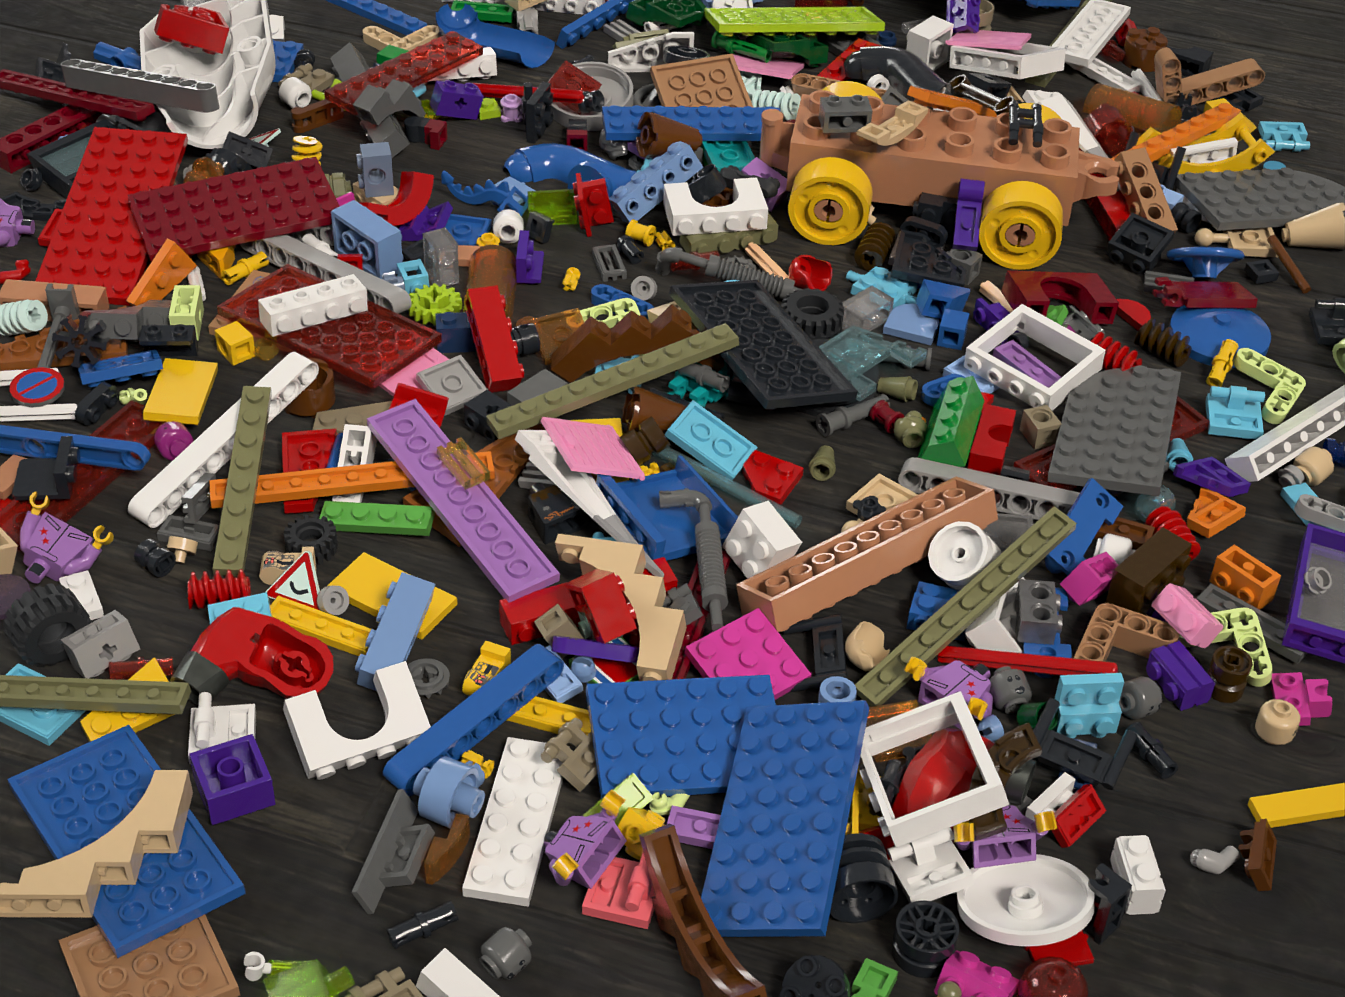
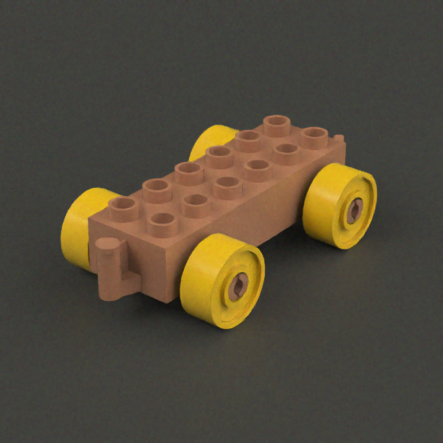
M853 81L836 82L822 90L814 91L810 95L802 94L795 123L783 122V113L777 109H767L761 114L762 130L759 159L768 166L788 172L786 191H791L788 204L790 221L802 236L812 242L823 245L844 244L859 236L867 225L871 202L913 207L915 200L919 201L922 192L957 199L960 178L985 181L979 227V241L984 253L992 261L1003 267L1017 270L1031 269L1046 263L1058 251L1062 241V227L1069 224L1073 202L1095 196L1114 195L1117 192L1119 178L1117 177L1119 163L1110 158L1080 151V128L1072 127L1068 121L1061 119L1055 111L1044 105H1041L1043 138L1042 146L1039 148L1033 147V129L1019 128L1018 144L1010 145L1008 143L1009 113H1002L997 117L980 116L974 110L967 107H956L947 112L931 110L927 106L929 108L928 113L920 124L904 139L889 146H882L857 135V132L823 133L818 118L820 97H829L831 95L839 97L853 95L868 96L873 111L871 123L877 126L895 116L897 105L884 104L874 90L864 84ZM1022 103L1018 105L1020 106V108L1030 109L1031 105L1034 103ZM1092 174L1102 175L1106 178L1095 177Z

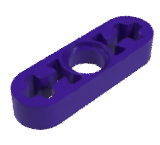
M553 636L551 649L553 652L637 663L639 647L610 642L604 644L595 640Z

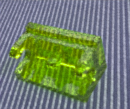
M574 190L528 191V217L530 212L537 211L554 219L553 225L577 224Z

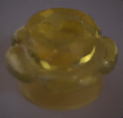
M263 337L255 342L253 353L262 360H271L279 353V348L273 338Z

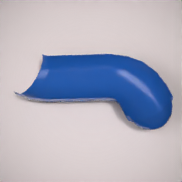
M446 4L436 12V21L440 33L451 45L461 50L491 47L497 59L521 63L531 68L544 64L554 50L555 42L545 36L479 21L478 12H475L474 8L467 4L460 11H453Z
M556 143L539 144L517 149L504 163V167L508 169L510 176L519 182H537L553 178L568 184L570 170L583 161H590L601 166V170L607 178L611 179L613 192L618 187L625 186L631 181V177L637 173V171L621 167L585 150Z

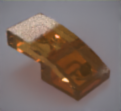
M456 813L447 839L434 836L425 860L426 884L433 885L441 879L463 853L470 838L469 815Z

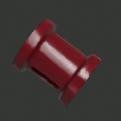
M885 400L878 401L871 408L869 414L871 420L880 422L890 434L894 433L895 421L899 418H904L901 412H895L891 409Z

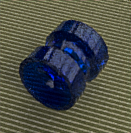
M1326 438L1322 449L1327 450L1331 454L1333 463L1336 461L1341 467H1345V441L1338 444L1336 439Z

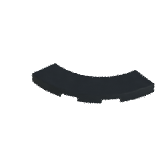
M18 192L1 198L9 205L19 206L24 219L48 221L55 209L64 208L67 200H57L54 204L40 203V200L25 197Z

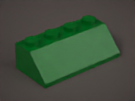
M974 376L957 377L948 381L933 408L927 427V434L924 437L918 458L958 467L966 466L985 401Z

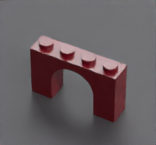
M1007 271L1001 291L1013 310L1023 304L1046 317L1050 304L1049 298H1055L1075 305L1088 316L1093 324H1113L1119 305L1117 299L1097 273Z

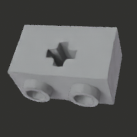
M116 610L61 639L74 670L87 679L99 676L106 668L117 662L127 660L134 652L140 650L128 620Z

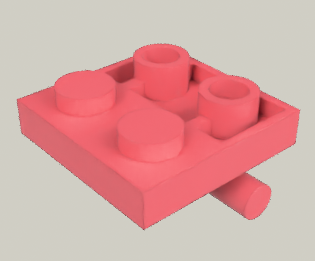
M644 852L640 862L614 857L592 889L588 888L582 905L583 915L648 929L654 911L652 897L655 896Z

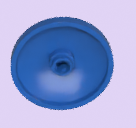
M1183 305L1174 312L1169 326L1173 328L1171 336L1180 331L1182 333L1180 340L1185 336L1190 337L1189 345L1192 347L1190 358L1212 366L1213 358L1218 355L1222 342L1226 339L1235 341L1239 346L1233 360L1241 348H1249L1265 356L1271 342V332L1267 324L1258 315L1246 308H1187Z

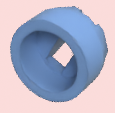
M578 656L573 660L571 671L580 682H589L595 677L596 667L590 657Z
M993 714L984 718L978 724V731H982L984 734L982 736L992 741L1004 735L1001 722Z

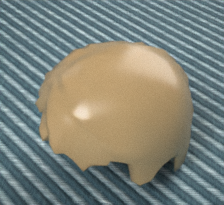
M866 621L858 624L847 637L845 643V652L849 661L865 672L871 671L890 653L889 649H884V633L882 630Z

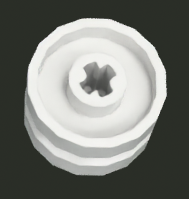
M958 521L946 525L935 535L930 543L928 558L930 567L941 580L945 581L952 589L961 590L1001 554V550L980 527L970 522Z

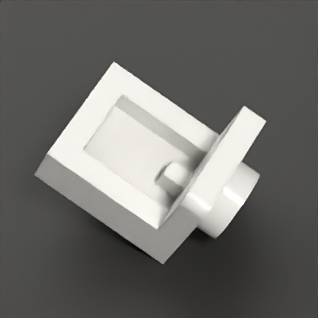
M269 15L273 40L285 42L283 16Z

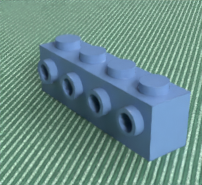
M681 141L675 142L667 148V152L662 156L654 158L646 169L635 173L631 177V181L625 186L618 187L609 198L610 203L624 222L629 224L632 219L638 221L663 200L664 184L685 183L701 170L703 166L690 145Z
M401 572L398 582H391L386 598L390 599L388 605L380 607L376 618L379 626L377 630L371 629L365 644L369 649L366 655L360 654L355 666V671L359 672L358 685L377 691L373 682L376 670L407 661L431 604L435 583Z

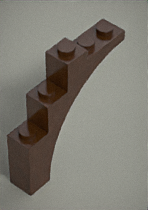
M672 304L652 323L644 316H639L631 310L612 329L604 322L590 316L552 353L551 370L572 383L585 372L602 363L620 357L650 353L700 332L692 329L689 314L682 309L679 310ZM719 353L697 362L710 366L717 373L724 367V359Z
M669 823L639 834L655 893L652 901L659 927L664 932L675 937L683 969L700 980L704 997H767L765 986L752 977L739 963L715 927L692 879L675 825Z

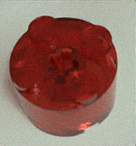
M1105 103L1083 119L1106 155L1113 157L1125 150L1133 128L1118 108Z

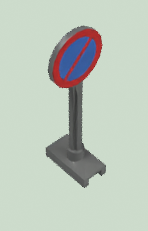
M47 284L45 291L53 322L38 367L21 372L14 377L10 384L11 397L22 406H45L61 397L65 390V382L62 375L50 368L59 340L52 341V334L58 328L63 331L64 325H61L60 321L67 315L71 314L73 320L79 319L80 311L73 284H68L67 289H54L53 284Z

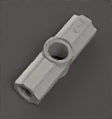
M532 6L519 12L516 10L517 29L538 34V12L535 10V7Z

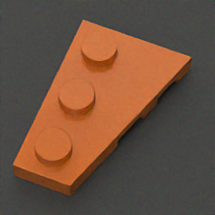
M167 238L126 301L133 307L143 304L148 300H162L197 265L174 241Z

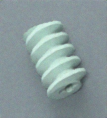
M757 89L752 96L751 102L753 107L772 106L780 108V112L784 116L783 120L788 121L796 119L801 97L797 93L792 95L791 93L785 94L784 92L777 93L776 91L770 92L769 90L762 91Z
M27 299L0 304L1 336L36 332L44 328L48 321L47 310L39 300Z

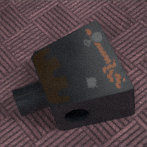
M535 483L531 486L528 497V516L545 545L555 541L558 534L570 535L591 526V517L556 484L547 488L542 483Z

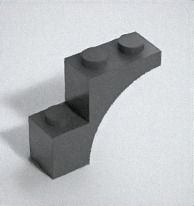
M392 79L385 89L382 87L376 88L368 84L353 104L361 119L377 126L386 117L401 110L409 116L424 117L426 115L421 106L422 102L413 92V87L405 81L400 82Z
M148 300L143 304L121 309L86 310L85 312L91 313L87 328L91 329L100 320H103L107 327L103 332L99 331L94 334V337L138 340L142 325H170L169 311L172 300Z

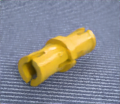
M260 251L248 259L238 260L236 265L221 272V277L228 275V277L222 280L225 284L232 285L243 277L247 278L253 270H259L269 264V260L262 261L268 258L267 255Z
M1226 339L1222 342L1218 355L1212 360V369L1206 379V383L1209 386L1222 387L1226 373L1233 366L1232 360L1239 347L1235 341Z

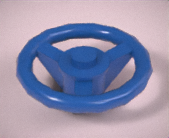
M1183 247L1167 251L1166 256L1172 261L1184 262L1194 279H1216L1217 275L1231 262L1243 260L1245 254L1243 251L1233 248Z

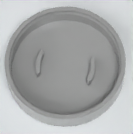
M602 62L572 64L557 71L548 81V83H551V88L589 92L599 90L604 96V106L632 107L634 105L633 83L630 77L623 70L611 64ZM552 102L551 112L554 115L553 119L564 127L568 128L569 119H587V131L604 129L602 111L598 113L592 111L590 113H582L576 103Z

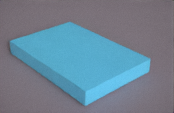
M694 400L691 401L665 433L668 439L729 483L732 482L743 468V464L754 450L758 448Z
M19 663L6 674L46 677ZM0 707V722L50 746L86 710Z

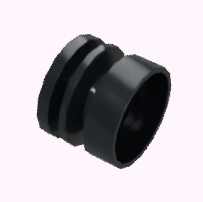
M864 833L845 835L830 910L832 917L841 922L862 923L880 918L897 903L898 891L894 877L889 869L890 863L887 858L886 849L882 841L874 835Z

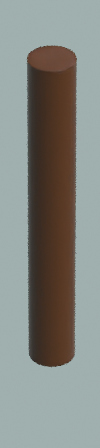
M1275 235L1268 237V243L1303 294L1308 293L1311 290L1310 285Z

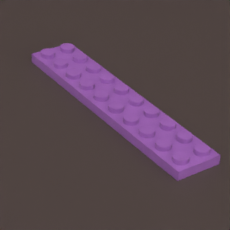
M416 399L367 418V426L504 599L512 602L560 581V573Z

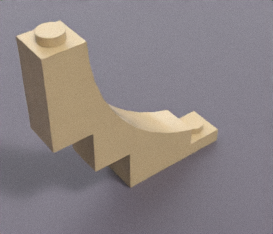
M558 534L555 545L559 561H565L570 564L580 563L582 575L595 569L614 572L615 575H619L625 587V591L622 592L626 603L629 602L635 610L637 618L634 621L640 634L639 656L636 665L639 681L672 680L687 628L684 610L663 607L666 597L663 577L643 574L646 565L643 545Z
M155 770L151 782L138 804L111 831L72 854L42 865L23 869L19 884L0 883V917H92L101 885H136L144 853H178L193 795L188 770Z

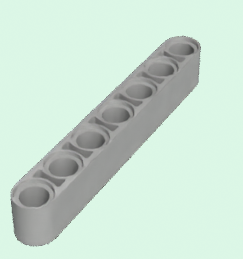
M913 457L904 462L898 478L901 486L914 493L921 494L943 483L936 481L935 478H940L946 482L957 476L997 491L999 493L995 494L997 511L1037 520L1042 518L1054 506L1067 515L1080 494L1065 489ZM908 472L915 473L917 477L911 476ZM1016 496H1022L1026 500H1020ZM1043 502H1050L1053 506H1047Z

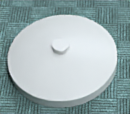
M1036 854V861L975 869L973 867L970 871L973 874L975 885L957 892L958 912L964 923L977 934L1007 945L1041 946L1063 941L1084 929L1094 914V892L1088 886V877L1070 863Z

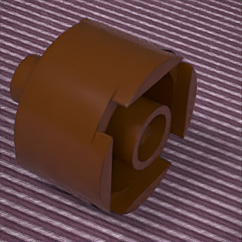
M1149 27L1148 29L1130 28L1126 35L1122 54L1123 64L1131 68V65L1138 67L1137 69H1141L1142 72L1155 71V54L1158 50L1167 47V38L1156 27Z
M308 358L317 363L319 367L317 377L284 410L290 415L296 414L316 418L317 412L327 411L335 403L334 376L332 368L330 370L325 361Z

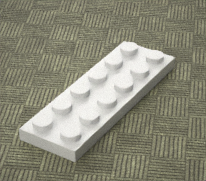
M1090 0L1052 47L1066 49L1065 62L1073 63L1078 67H1088L1130 15L1131 7L1104 0Z
M511 737L507 738L462 887L463 896L529 907L545 848L544 838L549 832L563 781V776L557 771L562 762L558 758L553 759L550 763H545L541 759V753L544 751L546 743Z

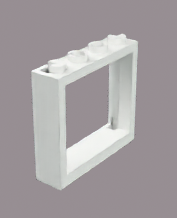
M1026 43L1022 50L954 45L951 46L949 68L1024 79L1064 70L1066 49Z
M1021 304L966 347L964 367L1033 407L1043 406L1046 403L1053 411L1068 398L1070 391L1102 369L1105 349ZM1018 330L1077 363V365L1048 388L988 353Z
M961 691L866 727L859 765L864 764L865 769L859 771L866 789L873 787L874 792L868 795L875 813L882 811L883 816L877 819L884 837L891 835L896 848L1009 805L1003 784ZM959 723L986 785L895 819L872 756Z

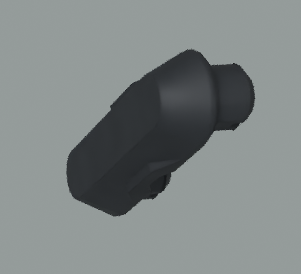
M732 165L720 170V174L727 183V188L733 189L734 179L757 178L765 199L775 197L778 194L780 182L776 178L768 177L766 179L755 175H746Z

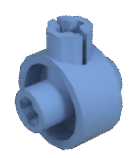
M444 756L433 765L432 769L423 768L417 775L413 786L414 794L419 796V815L450 829L458 827L466 816L470 818L476 817L485 799V792L478 789L485 780V774L481 766L477 763L473 765V761L462 763Z

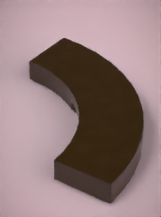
M1030 723L1007 732L995 741V744L988 750L1004 789L1010 777L1020 766L1042 754V748ZM976 766L969 791L986 785L978 766ZM1002 808L969 820V823H974L975 841L1007 831Z

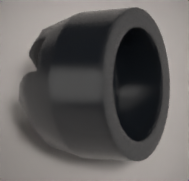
M1017 332L1008 337L1007 342L1014 340L1025 350L1029 347L1028 342L1030 339L1025 333Z

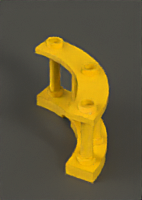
M1240 112L1221 128L1217 129L1215 133L1203 136L1185 146L1235 137L1238 142L1243 139L1249 148L1230 158L1212 163H1191L1182 160L1178 174H1185L1186 172L1204 173L1206 171L1250 170L1265 161L1275 151L1261 138L1256 142L1250 133L1257 127ZM1150 127L1138 138L1136 145L1162 133ZM1169 153L1157 159L1158 164L1170 168L1174 156Z

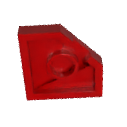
M754 450L743 464L742 473L751 485V492L754 498L764 502L769 501L772 505L780 507L802 478L804 468Z

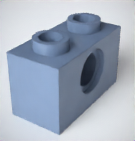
M389 142L360 144V154H356L358 169L362 168V174H358L359 189L364 188L366 198L394 195L392 157Z

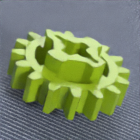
M433 283L430 287L425 284L422 290L415 288V293L409 294L411 298L409 315L414 316L415 321L422 319L425 325L428 322L436 325L437 313H459L462 309L460 293L455 292L453 287L446 289V284H443L441 287L436 283Z

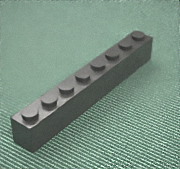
M351 42L330 58L334 65L332 70L338 76L337 79L342 81L343 91L349 97L348 101L353 108L354 102L368 84L376 88L379 87L364 57ZM356 109L354 110L356 116L361 120V126L367 132V138L372 143L389 142L392 158L410 144L394 113L386 117L377 126L361 119Z

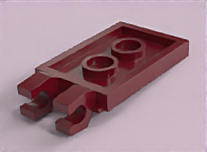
M1168 277L1155 278L1154 283L1158 286L1165 285L1164 289H1153L1152 292L1155 297L1162 298L1161 303L1171 307L1185 305L1187 308H1256L1258 301L1253 294L1238 282L1171 281Z

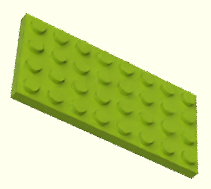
M865 7L704 8L705 18L723 36H733L734 33L742 32V35L753 36L755 32H763V35L768 36L775 35V32H783L784 35H796V32H804L805 35H816V32L836 35L838 31H845V34L856 35L857 31H865L866 34L874 35L878 34V31L885 30V22Z

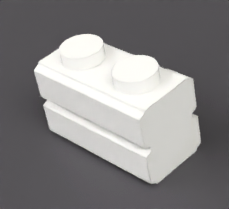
M1141 835L1120 836L1116 838L1114 850L1110 858L1113 871L1132 885L1125 908L1126 914H1155L1159 912L1162 904L1161 900L1164 898L1166 889L1162 878H1160L1161 874L1149 837Z

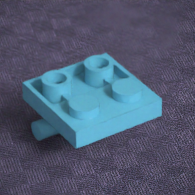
M1230 385L1229 388L1211 386L1210 393H1207L1205 400L1208 434L1255 440L1261 437L1264 430L1260 402H1264L1265 392L1247 390V387Z

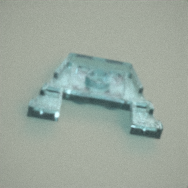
M856 326L849 327L818 347L858 391L856 396L858 401H862L876 392L877 383L862 375L864 372L889 356L910 368L925 360L927 356V350L918 347L917 350L906 347V343L899 340L892 343L883 340V335Z

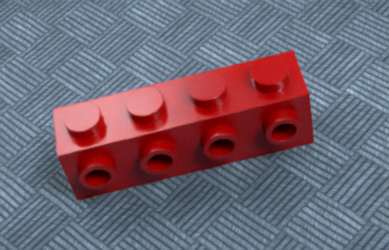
M498 285L467 289L464 305L486 388L492 393L511 390L518 386L524 378V368L522 363H518L517 342L512 340L511 337L512 324L510 318L505 315L506 302L504 295H500Z

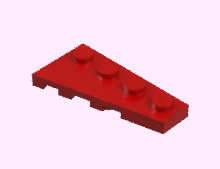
M337 428L282 433L283 473L326 468L337 436ZM318 497L284 501L285 514L314 511Z

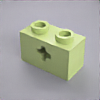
M175 285L169 311L170 325H195L197 341H199L204 313L201 286Z

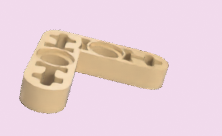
M428 25L400 38L377 26H368L363 29V41L380 51L390 44L415 54L440 42L441 33L438 26Z

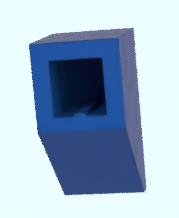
M924 279L917 295L916 303L921 315L942 319L944 309L962 312L971 291L968 288Z

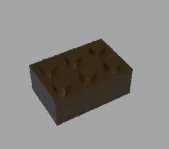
M1162 527L1114 569L1106 603L1150 617L1154 610L1151 606L1152 602L1168 584L1171 583L1180 587L1184 585L1185 578L1183 574L1191 562L1189 553L1192 544Z

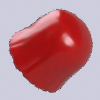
M799 255L792 260L788 276L790 279L795 280L794 287L803 290L809 288L825 291L831 283L833 269L827 261L818 260L811 255Z

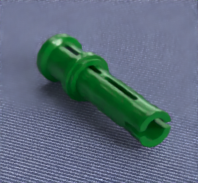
M716 31L712 37L711 43L715 49L722 48L730 54L737 52L766 63L772 58V51L742 41L737 35L723 36Z

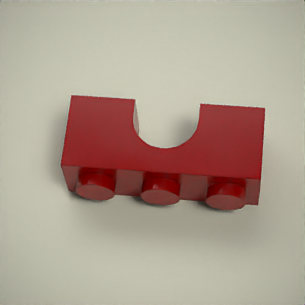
M989 404L984 405L972 442L973 446H971L967 462H969L968 469L1000 475L1006 447L1009 445L1016 410Z

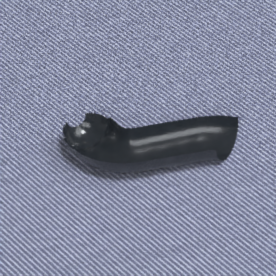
M860 47L859 51L851 53L844 61L845 76L848 78L863 79L864 81L869 80L874 75L881 74L889 81L890 86L909 101H914L915 99L907 95L910 86L939 92L944 86L949 92L954 94L951 84L943 81L917 55L899 47Z

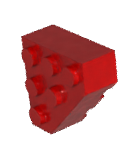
M161 4L154 28L159 39L166 42H172V40L179 41L182 46L192 49L194 46L203 48L202 51L215 55L216 52L223 53L230 28L220 12L199 6H193V10H188L189 7L185 5H175L174 9H169V5Z

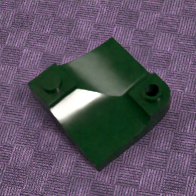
M634 0L629 2L626 15L627 19L633 21L638 26H644L645 22L658 21L679 28L689 23L702 26L708 21L705 18L704 12L706 6L701 0Z
M755 32V35L746 38V42L764 47L773 52L795 53L799 56V60L807 63L806 65L809 67H818L820 63H827L828 46L817 41V32L816 35H805L804 32H796V35H784L783 32H775V35L772 36L763 35V32Z

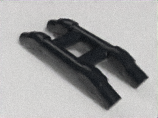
M1010 101L1007 104L1009 113L1008 143L1010 145H1017L1019 128L1033 129V147H1041L1043 138L1042 106L1034 103L1030 109L1018 108L1017 102Z

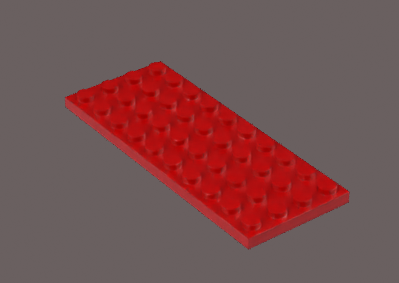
M94 127L35 281L106 287L109 304L131 306L126 300L143 276L149 255L129 205L127 195L140 191L159 189L165 186H173L188 143L187 134Z

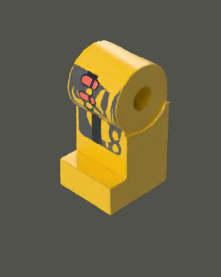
M485 641L480 649L481 655L465 677L463 693L471 696L510 665V648Z

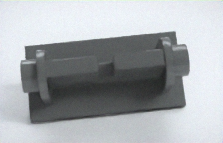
M1072 305L1070 306L1071 314L1068 317L1066 316L1062 326L1069 324L1076 334L1089 341L1099 332L1105 334L1098 324L1094 325L1090 322L1088 316L1083 311L1079 312Z

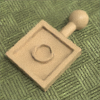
M1272 227L1222 230L1223 233H1213L1210 229L1202 228L1195 234V242L1201 247H1207L1212 243H1227L1228 248L1241 250L1245 256L1261 258L1278 257L1267 241L1268 237L1275 235Z
M878 474L847 500L846 509L857 515L858 509L853 508V502L868 496H875L878 498L879 504L884 506L887 511L918 494ZM858 519L857 521L851 520L846 522L842 527L841 533L864 521Z

